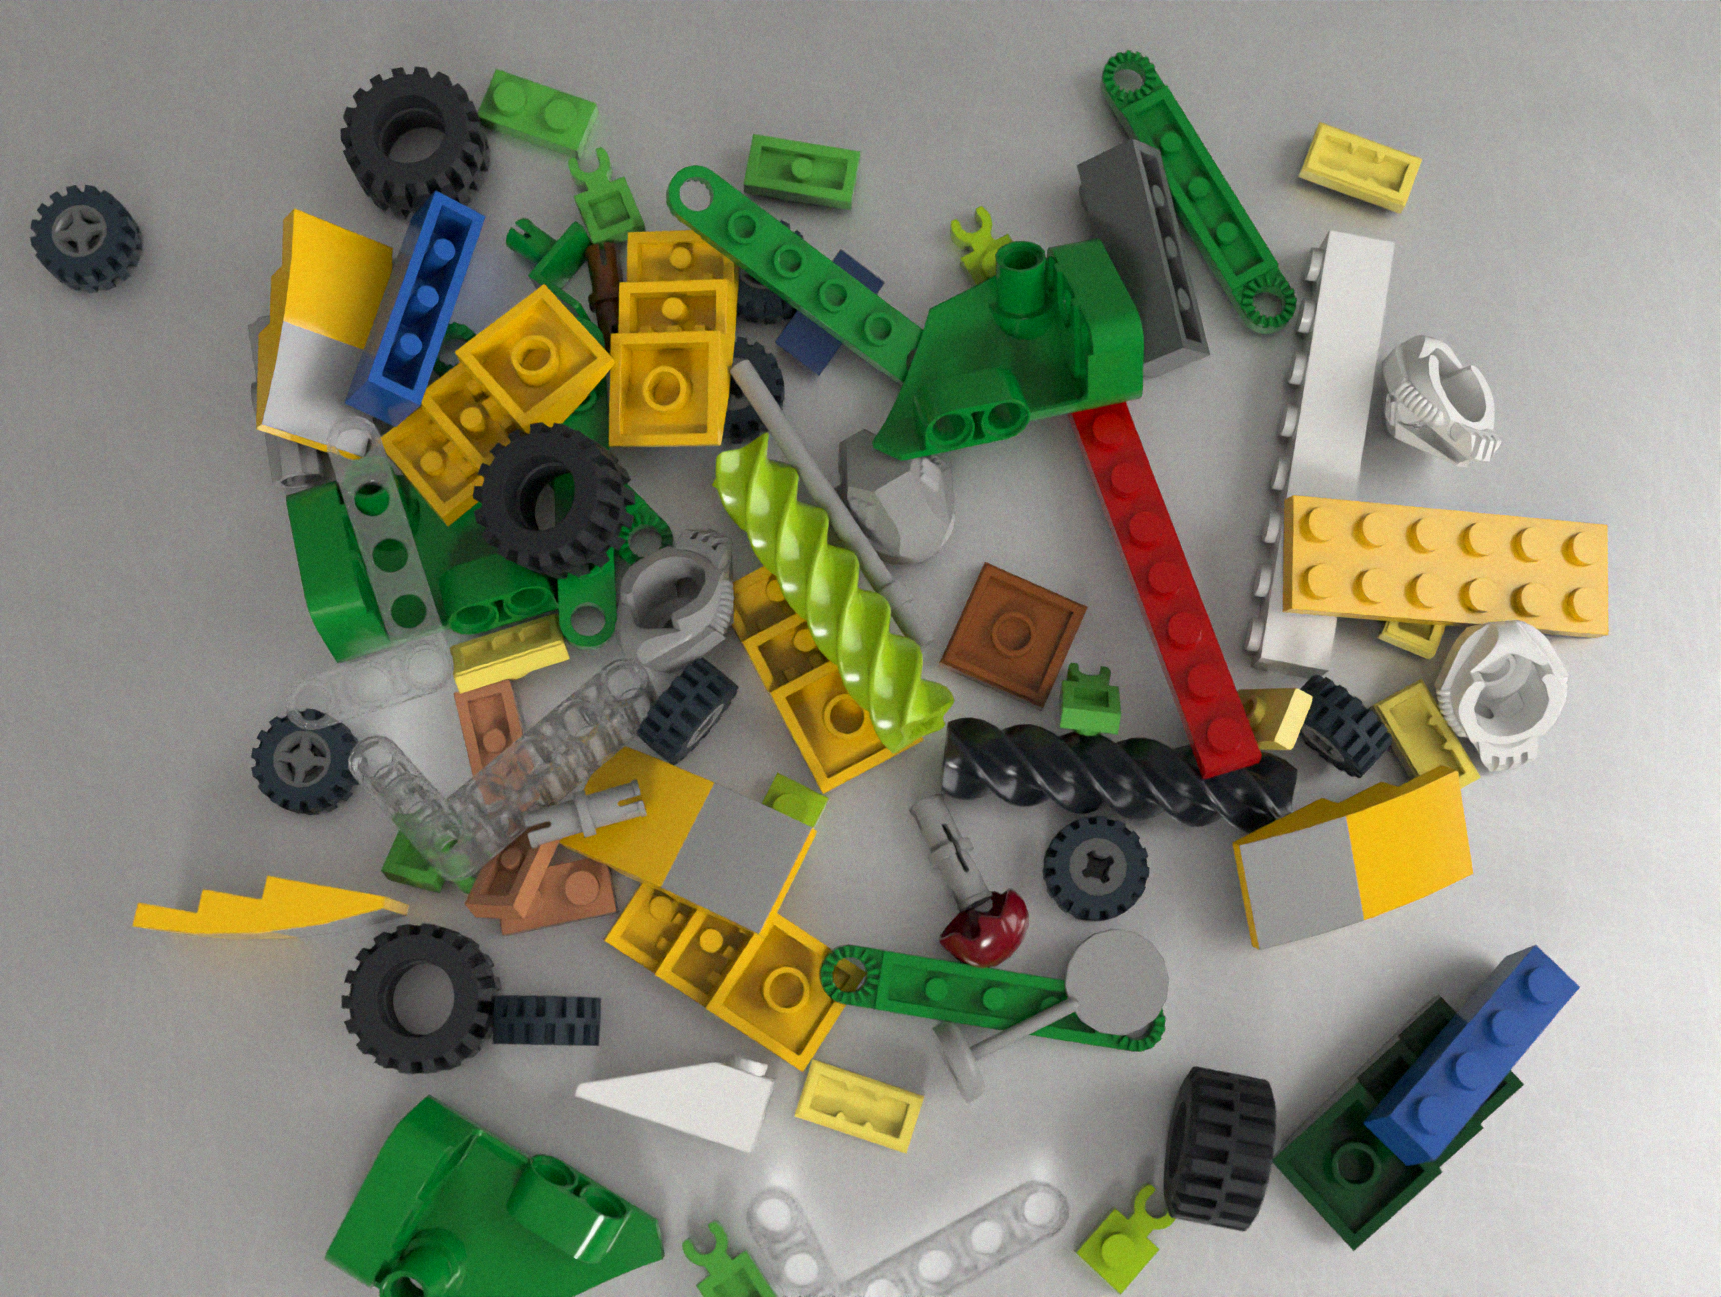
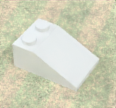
M731 1054L728 1064L713 1062L578 1084L575 1096L750 1153L755 1148L776 1079L765 1076L767 1064Z

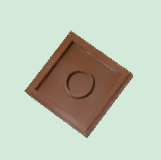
M985 562L939 662V666L1042 711L1088 607Z

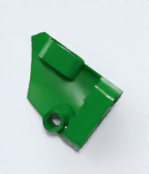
M364 458L354 463L347 470L344 476V484L342 485L335 480L286 495V505L307 608L314 626L338 664L448 629L459 634L472 635L559 608L557 578L546 574L543 576L505 559L496 553L498 548L486 542L482 533L487 528L476 523L474 511L482 507L481 502L476 503L447 527L404 475H396L390 463L382 458Z

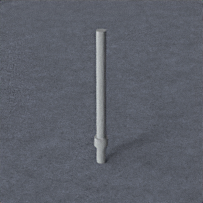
M743 360L736 364L730 370L731 375L791 466L797 470L799 478L817 505L827 512L830 525L846 549L852 551L858 557L859 568L873 590L888 600L891 608V617L903 635L914 640L921 650L930 645L934 639L910 604L914 598L901 579L894 580L750 361Z

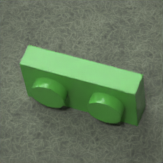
M496 69L477 113L483 127L580 160L599 111L597 104Z
M753 134L743 184L744 193L851 211L860 164V151Z

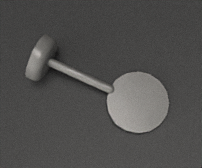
M1110 929L1092 934L1074 950L1066 965L1064 980L1066 1000L971 1047L968 1046L962 1033L952 1022H943L931 1028V1031L958 1090L964 1100L969 1103L979 1098L985 1091L984 1079L976 1062L977 1060L1075 1012L1081 1022L1100 1033L1121 1036L1139 1031L1157 1018L1166 1002L1169 976L1164 958L1152 942L1132 931Z

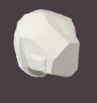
M1424 335L1414 336L1404 343L1397 345L1382 361L1381 390L1386 428L1394 438L1458 467L1469 468L1470 465L1468 463L1470 461L1485 464L1491 462V458L1502 440L1498 434L1493 432L1495 413L1492 392L1484 376L1475 365L1463 368L1454 352L1445 342Z
M1508 620L1467 627L1452 645L1433 687L1437 688L1438 706L1441 708L1440 713L1444 715L1443 718L1447 721V725L1451 727L1452 731L1456 732L1457 736L1469 738L1470 742L1477 749L1483 764L1490 772L1519 769L1521 765L1537 758L1539 753L1537 736L1545 735L1548 729L1553 727L1554 722L1558 720L1557 716L1561 714V709L1564 708L1563 703L1566 701V689L1568 688L1566 682L1570 676L1548 639L1539 630L1524 621Z

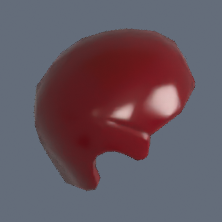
M1008 888L1002 894L992 891V908L989 911L982 912L972 909L967 912L958 913L939 936V943L961 963L977 968H991L1010 958L1024 940L1029 927V913L1025 901L1014 889Z

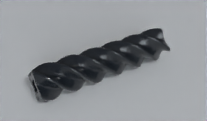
M968 717L958 718L947 723L940 783H942V792L960 800H975L994 793L1008 804L1018 807H1032L1051 799L1066 811L1076 814L1091 813L1108 805L1124 818L1131 820H1147L1166 811L1173 819L1190 827H1203L1223 817L1237 830L1250 834L1292 813V800L1298 771L1297 768L1286 760L1274 754L1260 751L1262 757L1259 763L1203 780L1190 744L1172 749L1164 743L1144 737L1129 738L1115 743L1101 734L1087 736L1073 731L1057 736L1041 726L1032 724H1018L1000 730L985 720Z

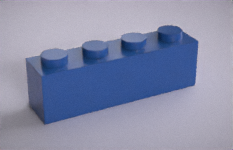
M435 190L411 217L345 399V404L395 427L421 405L486 216Z
M1537 945L1505 956L1365 1119L1363 1124L1406 1166L1436 1160L1580 986Z

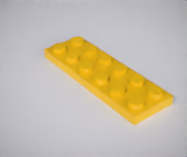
M1292 495L1284 500L1283 612L1466 628L1488 622L1520 620L1533 626L1542 634L1587 638L1609 635L1608 525Z

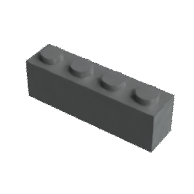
M1130 139L1078 164L1077 168L1081 181L1079 197L1083 207L1089 214L1093 231L1091 239L1099 238L1103 243L1140 316L1144 335L1143 375L1154 378L1209 356L1210 352L1160 150L1135 139Z

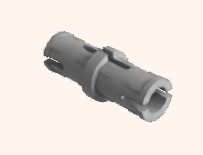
M637 779L632 780L630 783L586 795L585 790L573 793L574 799L531 811H522L525 827L547 821L551 822L550 827L527 833L532 849L538 847V845L581 832L584 833L585 837L596 835L595 828L639 816H647L643 800L618 806V801L641 795Z
M939 793L917 802L909 811L914 816L931 851L928 860L932 868L940 869L957 904L959 913H963L984 904L993 895L988 890L970 854L974 847L969 837L962 838L944 801L943 794Z

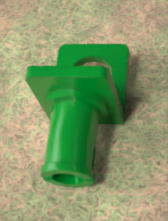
M521 218L516 221V226L525 233L521 235L511 227L506 236V246L536 265L528 274L534 287L538 289L545 284L574 317L591 321L581 303L562 290L587 260L584 253L585 249L593 245L584 227L576 221L573 222L557 241L535 226L528 218Z

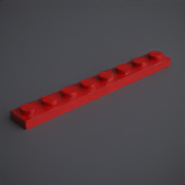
M1126 402L1067 414L1203 780L1259 763L1262 754Z

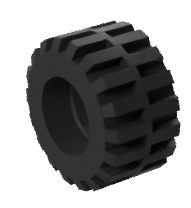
M415 66L413 74H406L404 68L399 67L391 69L393 77L383 80L380 74L371 78L370 82L373 87L366 92L359 88L353 95L357 106L356 108L346 107L343 119L347 127L341 128V141L346 149L343 153L367 197L371 196L375 205L384 212L390 208L395 217L407 220L410 212L415 214L435 190L466 206L471 201L468 191L473 189L479 192L484 183L480 171H488L490 163L486 150L490 149L488 139L473 101L469 100L467 92L459 83L453 86L449 76L439 71L431 78L426 67ZM428 127L444 133V138L438 149L421 161L403 163L389 158L391 148L396 140L412 129Z
M541 422L530 424V434L519 428L509 433L508 436L511 443L507 446L497 443L490 450V453L495 458L490 466L482 462L477 474L484 477V482L482 486H474L473 499L482 503V507L475 510L474 515L476 523L487 528L482 533L486 542L498 548L496 553L505 559L543 576L546 574L557 579H567L568 572L577 577L589 574V563L599 567L605 565L610 561L606 552L610 547L620 550L626 541L619 537L622 527L631 528L634 516L626 512V506L635 504L634 491L624 486L631 481L627 470L617 464L619 459L611 451L577 429L574 431L564 424L554 423L551 428ZM571 473L575 484V497L570 511L557 525L540 531L535 518V507L540 492L552 479Z
M405 924L396 926L397 931L393 933L382 932L373 938L376 944L371 949L362 948L355 959L360 961L356 971L348 970L344 980L345 983L351 984L349 995H342V1009H349L351 1019L344 1021L349 1034H356L360 1041L356 1046L363 1054H371L375 1057L374 1063L385 1069L393 1068L398 1070V1073L405 1074L437 1073L438 1071L451 1070L460 1066L461 1062L466 1058H473L482 1050L479 1045L483 1040L490 1039L493 1034L492 1023L495 996H497V990H502L500 978L494 976L491 969L495 965L489 955L483 954L479 949L480 945L471 938L465 937L457 931L434 924ZM433 964L442 968L451 980L454 989L453 1008L446 1022L438 1030L430 1034H414L407 1031L396 1017L393 1005L395 988L401 977L414 966Z
M1198 1066L1190 1070L1183 1080L1176 1098L1166 1147L1163 1189L1165 1203L1171 1218L1245 1232L1250 1227L1261 1209L1266 1194L1274 1154L1276 1105L1269 1081Z

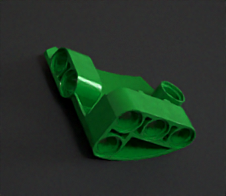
M1094 238L1049 247L1047 255H1045V251L1040 245L1033 242L1014 241L1005 244L998 249L995 255L996 275L930 308L908 374L885 423L872 441L873 448L900 461L1009 439L1022 432L1030 421L1140 399L1143 392L1144 363L1142 323L1137 308L1101 240Z
M429 1094L400 1120L385 1141L331 1242L324 1260L370 1289L374 1286L379 1289V1297H574L634 1269L660 1261L664 1258L665 1254L658 1219L553 1156L536 1154L531 1157ZM410 1278L415 1279L422 1289L415 1286Z

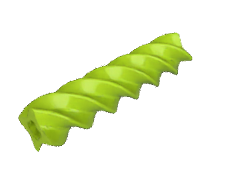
M769 433L762 434L742 448L720 453L716 457V478L712 486L717 489L723 507L730 518L747 533L751 548L759 561L769 572L776 576L781 592L789 606L807 621L812 639L819 650L832 663L838 666L841 680L850 696L869 712L873 728L881 742L894 754L918 738L941 730L946 725L943 716L955 703L952 692L938 682L921 678L923 654L920 646L912 639L889 632L891 608L888 600L876 592L858 588L860 565L858 557L848 549L827 543L829 526L827 512L819 506L797 500L798 472L791 464L767 457Z

